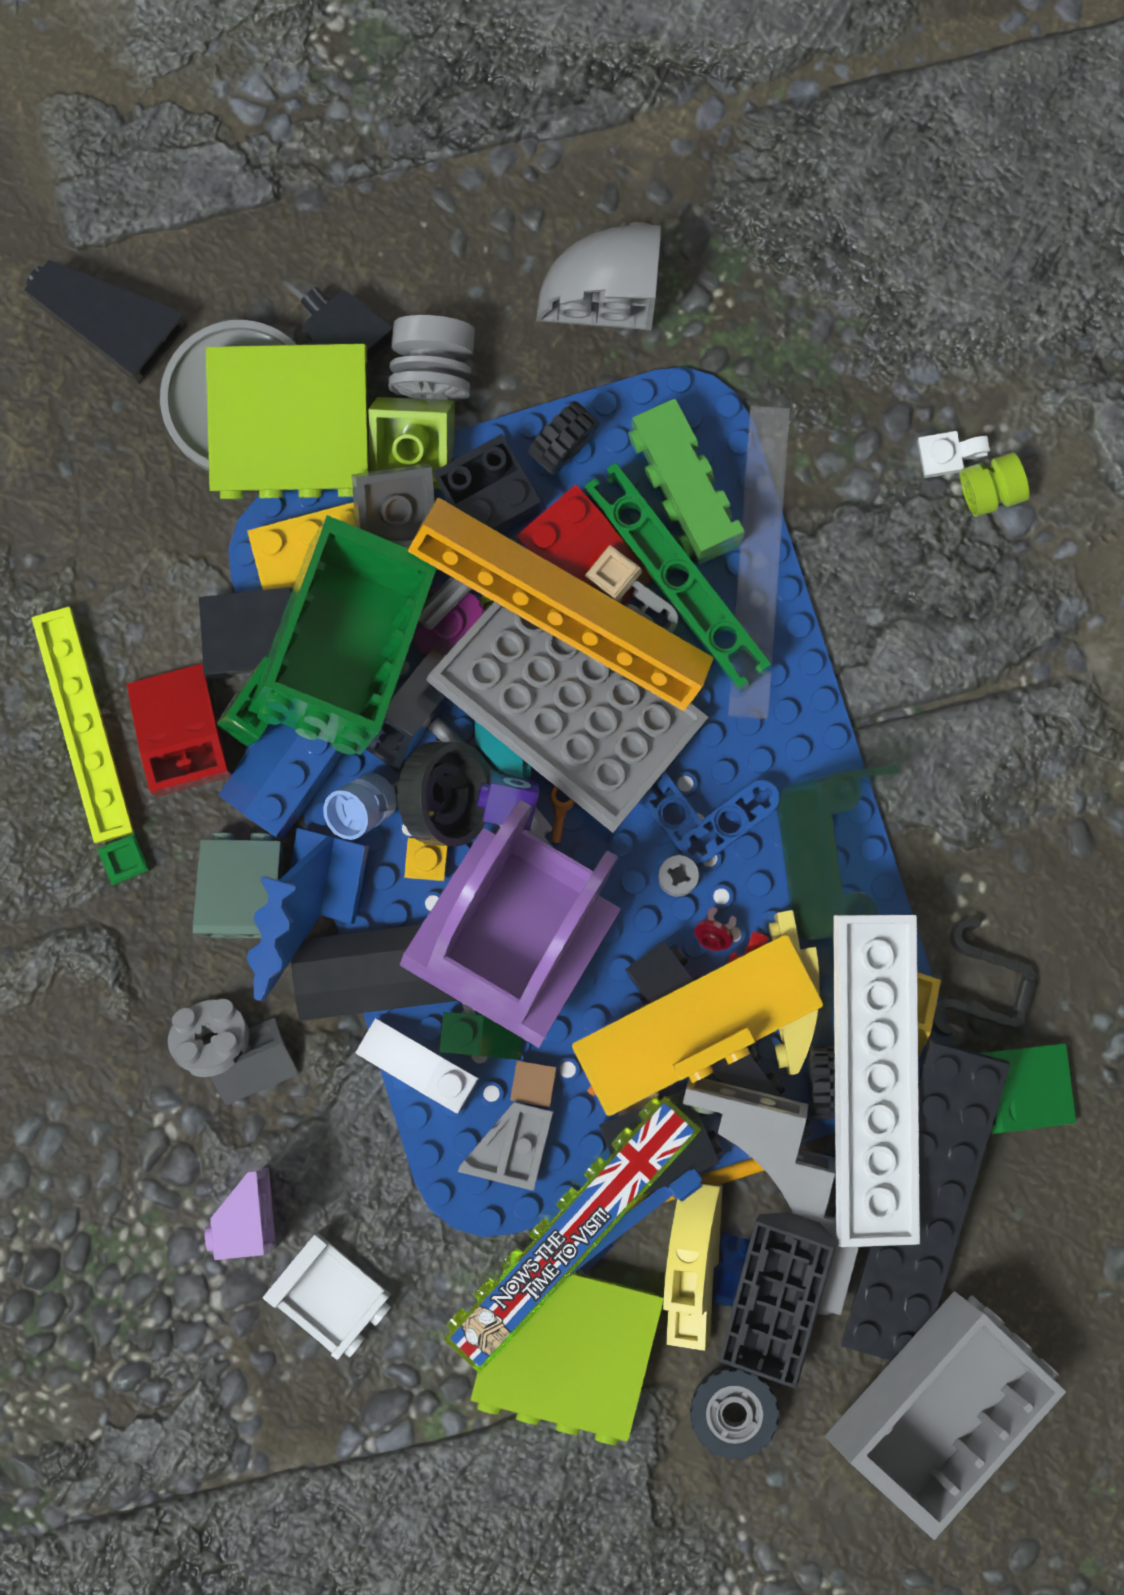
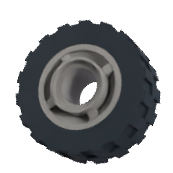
M733 1366L724 1369L721 1367L714 1370L712 1374L705 1376L699 1386L696 1387L691 1400L690 1420L694 1434L697 1435L703 1447L706 1446L710 1450V1453L716 1456H724L725 1459L732 1460V1458H740L742 1460L747 1459L749 1455L760 1453L762 1448L766 1445L768 1446L772 1441V1437L778 1428L779 1405L774 1389L767 1383L764 1377ZM732 1402L743 1405L747 1412L745 1418L740 1422L728 1421L723 1415V1409L726 1405Z

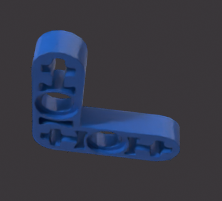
M664 771L660 776L657 787L663 795L669 789L673 796L663 799L658 807L654 808L650 802L656 801L657 796L649 789L640 801L679 853L690 858L695 864H703L768 817L777 808L780 799L777 788L771 782L757 780L701 820ZM758 789L761 793L767 790L771 794L767 800L770 807L766 809L762 805L755 807L750 811V814L755 819L749 822L745 811L735 803L741 799L745 807L755 797L752 792L753 790ZM673 803L682 806L686 816L681 824L675 826L669 825L663 818V809ZM732 811L739 816L741 826L737 832L728 834L720 829L718 819L722 813ZM710 823L715 835L724 842L718 846L714 838L705 846L706 855L701 856L698 852L691 855L688 851L691 846L689 838L695 836L696 839L700 840L709 834V831L704 826Z

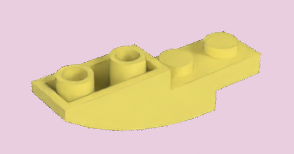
M793 910L776 913L774 915L775 922L769 923L771 941L783 935L789 937L819 995V966L816 947L800 950ZM818 1009L779 1029L781 1044H775L779 1068L786 1067L787 1075L798 1074L805 1061L814 1035Z
M699 1182L702 1187L683 1202L677 1199L669 1243L663 1310H668L667 1345L705 1351L710 1347L714 1267L719 1264L722 1185Z

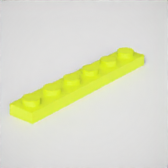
M65 607L31 617L94 843L99 844L134 834L132 821L73 611L70 607Z

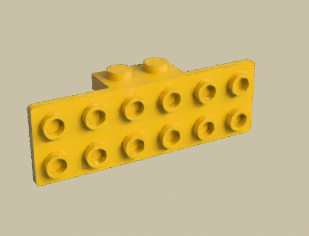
M783 935L574 1042L572 1048L606 1115L611 1116L686 1077H689L691 1082L694 1083L714 1073L710 1065L723 1058L726 1059L729 1065L749 1055L750 1052L747 1046L821 1008L823 1002L789 937Z

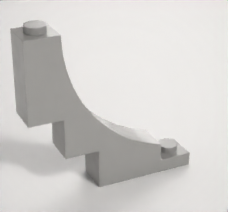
M689 1078L683 1104L690 1105L693 1110L703 1114L722 1113L718 1134L741 1148L769 1174L781 1190L793 1214L819 1222L836 1239V1204L828 1203L836 1172V1158L799 1149L809 1104L706 1078L692 1083ZM836 1245L818 1314L828 1315L834 1313L841 1315L859 1247H840Z

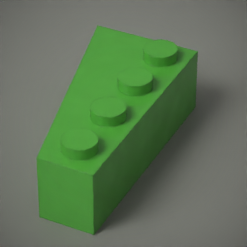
M674 398L632 417V431L628 432L630 441L636 453L643 452L649 463L648 466L644 467L646 475L654 489L660 487L666 499L661 502L663 511L670 524L677 523L682 533V536L678 537V542L689 558L693 557L696 565L699 566L740 547L745 531L739 520L731 523L730 502L724 491H714L712 484L715 483L713 470L703 454L697 456L695 449L699 448L697 439L676 399Z

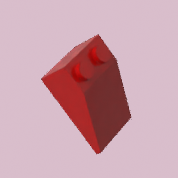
M576 484L516 535L517 544L605 595L607 594L588 581L585 575L609 545L641 568L642 573L635 581L645 587L653 581L608 520ZM633 587L622 596V605L634 598L632 594L635 589Z

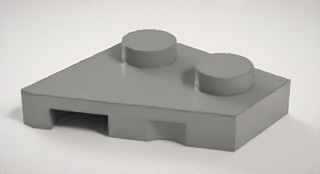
M514 1102L462 1162L458 1172L534 1191L553 1112Z

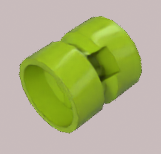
M1014 452L993 458L989 467H986L981 462L960 470L962 491L969 510L976 518L997 511L1000 503L1010 507L1029 500L1030 492L1027 477L1018 456Z

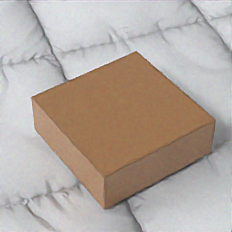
M517 1061L510 1101L550 1107L556 1067Z

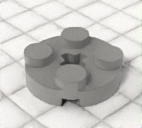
M227 999L202 1001L189 1008L178 1010L172 1017L173 1026L168 1035L169 1051L177 1065L189 1070L192 1075L198 1077L219 1075L235 1065L233 1059L238 1056L241 1050L244 1054L248 1047V1025L241 1013ZM207 1033H217V1035L211 1037V1043L204 1044L201 1040Z

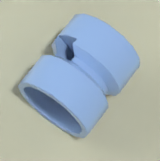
M366 773L332 792L326 798L323 807L324 818L334 834L343 839L353 840L366 834L373 827L380 825L394 814L397 805L396 794L392 785L384 777L374 773Z

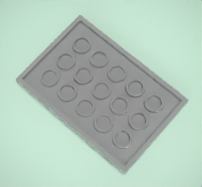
M496 602L492 603L426 679L427 682L612 833H614L708 719V716L692 703L689 704L685 711L679 709Z

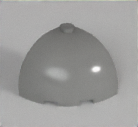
M633 222L627 226H618L592 233L568 247L556 259L545 276L539 294L536 321L652 330L661 225Z

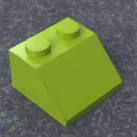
M377 397L369 408V472L428 464L432 467L433 489H440L433 472L452 462L455 440V401Z

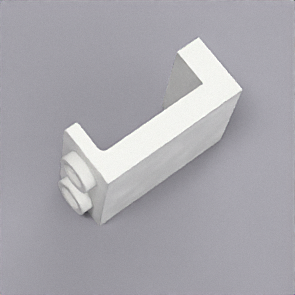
M316 1233L263 1296V1299L272 1307L281 1309L325 1346L336 1360L343 1353L350 1358L365 1340L359 1334L369 1321L376 1326L391 1308L385 1302L391 1294L319 1233Z

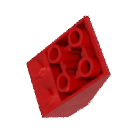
M203 663L126 684L139 752L151 794L155 797H160L232 776L221 730L216 725L218 719L207 677L203 672Z

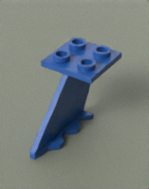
M297 828L290 871L280 880L267 876L261 877V882L269 897L267 904L255 912L254 922L262 937L261 942L248 951L247 961L255 974L253 982L254 999L259 1001L266 1000L320 915L350 924L355 923L369 845L305 828Z

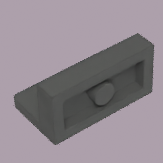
M275 1017L249 1028V1043L244 1054L241 1050L238 1056L233 1059L235 1065L229 1070L210 1078L224 1104L229 1105L298 1074L297 1068L286 1048L281 1029Z

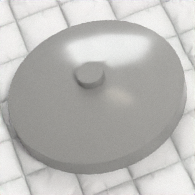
M223 321L194 333L179 346L171 357L161 382V413L173 441L181 452L195 464L209 471L205 347L297 345L281 331L255 321Z

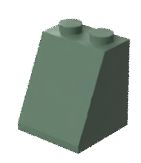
M211 833V840H200L193 934L202 938L261 939L262 934L254 922V915L257 910L267 904L269 897L261 882V877L267 876L278 880L283 877L284 844L281 841H274L272 834L262 833L251 834L250 841L235 840V834Z

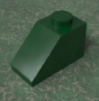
M443 1012L440 1042L441 1053L521 1060L523 1038L484 1015Z

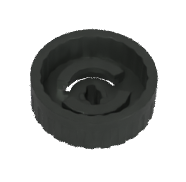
M432 741L416 748L406 760L400 773L401 776L395 781L396 802L404 826H406L407 831L416 840L427 845L457 847L471 842L479 835L486 824L483 821V808L477 807L481 783L488 784L491 775L486 761L474 747L462 742Z

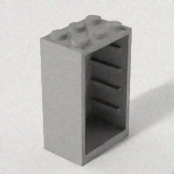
M955 1291L824 1436L851 1465L933 1540L940 1535L1066 1393L1055 1382L1059 1374L1042 1358H1038L1024 1340L1004 1326L1005 1323L987 1306L985 1307L974 1296L971 1295L965 1300Z

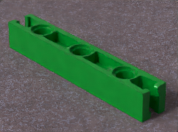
M615 462L607 468L609 476L606 480L610 485L617 481L626 495L619 498L613 505L609 504L599 492L598 486L601 483L597 478H594L584 486L587 495L741 694L752 683L744 676L740 678L730 661L745 651L758 664L755 670L763 677L772 671L771 663ZM627 509H637L641 512V517L637 523L626 525L620 521L622 513ZM683 570L689 574L688 581L680 587L670 585L667 579L672 571ZM723 631L732 632L737 637L736 643L729 649H721L715 645L716 636Z

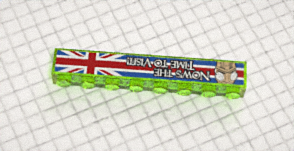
M654 1096L638 1114L644 1120L635 1130L631 1131L626 1127L611 1143L616 1149L606 1161L599 1157L586 1170L583 1175L588 1181L578 1192L571 1187L557 1202L556 1206L561 1211L552 1221L549 1222L544 1217L528 1234L533 1239L531 1244L523 1252L517 1247L503 1261L501 1266L506 1271L500 1278L494 1282L489 1277L474 1293L473 1296L478 1302L467 1313L461 1308L445 1325L450 1332L443 1340L478 1373L488 1366L703 1130L671 1098L665 1096L659 1101Z

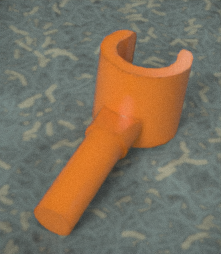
M554 787L551 793V804L555 809V819L551 842L561 843L564 819L566 818L567 811L573 807L574 801L570 798L568 802H559L556 799L558 788Z

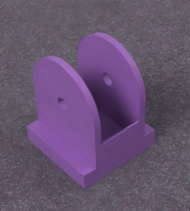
M520 800L496 835L485 828L481 830L404 952L400 966L539 1048L621 908L599 896L618 856L607 850L595 870H590L524 831L523 829L533 806Z

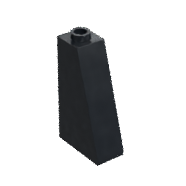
M48 260L43 267L38 266L35 268L26 281L27 287L24 290L32 302L138 384L141 383L187 327L183 315L173 308L51 260Z

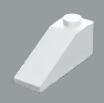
M376 1018L355 1052L457 1114L461 1111L479 1079Z

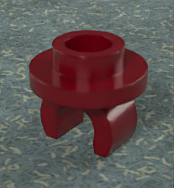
M715 907L710 908L705 919L697 923L694 934L704 948L711 951L726 950L731 946L734 939L732 930L736 925V917L731 916L726 925L716 922L714 916L717 908Z

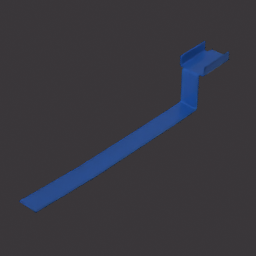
M688 1169L669 1183V1187L665 1186L657 1189L603 1231L558 1280L554 1287L556 1288L671 1196L683 1202L700 1189L702 1185L699 1182L702 1179L696 1170Z

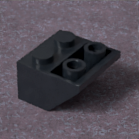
M502 434L433 472L447 503L500 534L541 512V501Z

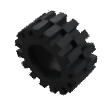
M577 401L571 402L568 407L563 408L560 414L553 418L550 424L544 427V431L536 437V441L532 443L528 453L551 475H554L564 465H567L571 458L576 456L580 452L579 450L588 443V439L594 435L600 422Z
M835 1045L809 1047L808 1092L812 1119L835 1118Z

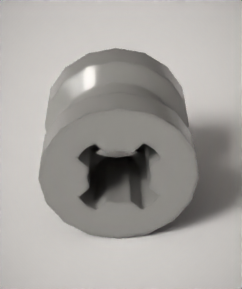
M682 855L672 856L665 860L658 874V881L662 890L674 897L689 894L696 886L699 878L698 868L694 861Z

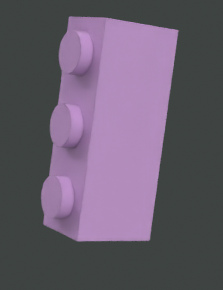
M269 1168L248 1172L210 1218L211 1225L205 1227V1244L207 1252L213 1251L214 1260L265 1255L276 1249Z

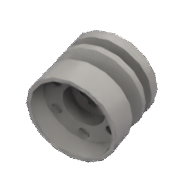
M409 315L396 319L393 327L392 349L396 353L403 355V357L390 361V369L394 374L389 376V390L397 395L411 399L459 401L470 397V383L466 380L471 378L472 370L471 367L459 361L468 360L473 357L475 327L467 322L444 316Z

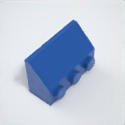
M280 723L267 726L265 733L246 754L218 795L270 834L284 840L344 753L335 750L332 746L333 744L319 738L316 740L306 739L298 735L294 728Z

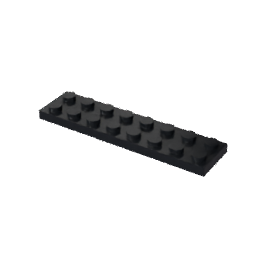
M930 1039L918 1079L920 1244L869 1246L841 1339V1347L892 1361L937 1311L1008 1075L1009 1061Z

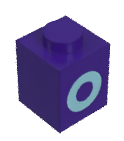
M491 771L489 783H481L477 799V807L483 808V821L502 825L516 804L523 800L533 806L523 829L530 831L539 796L538 781Z

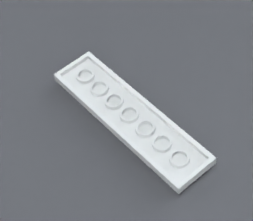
M833 916L837 1246L861 1247L920 1244L917 916Z

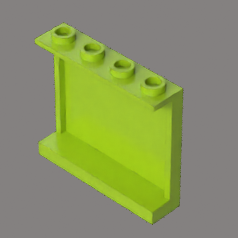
M365 344L205 347L210 491L220 492V499H244V491H259V498H283L284 490H298L299 498L322 497V490L337 489L338 497H353L351 475L369 472L366 388L367 346Z
M507 1256L501 1281L522 1260L521 1258ZM574 1272L556 1288L553 1286L485 1362L479 1366L470 1401L478 1403V1410L494 1415H500L501 1409L517 1413L516 1420L524 1423L539 1425L541 1419L556 1423L555 1430L566 1434L578 1436L579 1431L584 1430L595 1433L594 1440L601 1443L618 1446L619 1440L628 1442L664 1300L663 1295Z

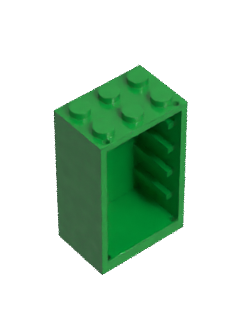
M327 515L308 546L248 710L256 713L257 717L266 723L273 725L281 723L294 728L298 735L306 739L316 740L319 738L333 744L332 746L335 750L341 753L361 755L381 730L437 568L408 552V548Z

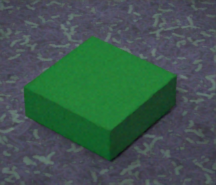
M135 834L97 849L112 886L150 872Z

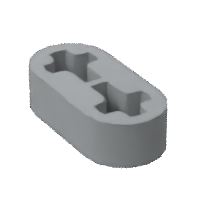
M634 581L630 588L633 587L635 589L632 595L642 604L639 608L629 603L624 604V606L651 622H654V620L644 613L647 608L659 613L664 609L666 611L664 619L668 623L662 628L672 633L678 624L676 610L644 585Z

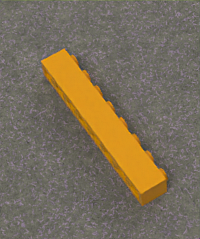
M436 499L413 539L408 552L679 709L686 710L704 685L713 661L712 656L444 500Z

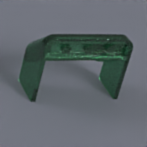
M898 765L837 772L788 784L779 792L780 800L776 810L790 910H793L797 935L807 941L833 939V916L878 915L876 903L869 895L861 892L844 894L842 892L832 814L845 813L852 810L858 804L861 797L860 784L892 780L899 773ZM917 917V926H919L920 918Z

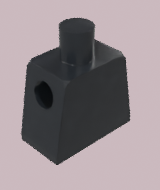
M314 287L301 299L303 306L312 315L303 324L305 333L312 345L365 344L367 346L368 362L392 341V327L345 290L329 300L319 287Z

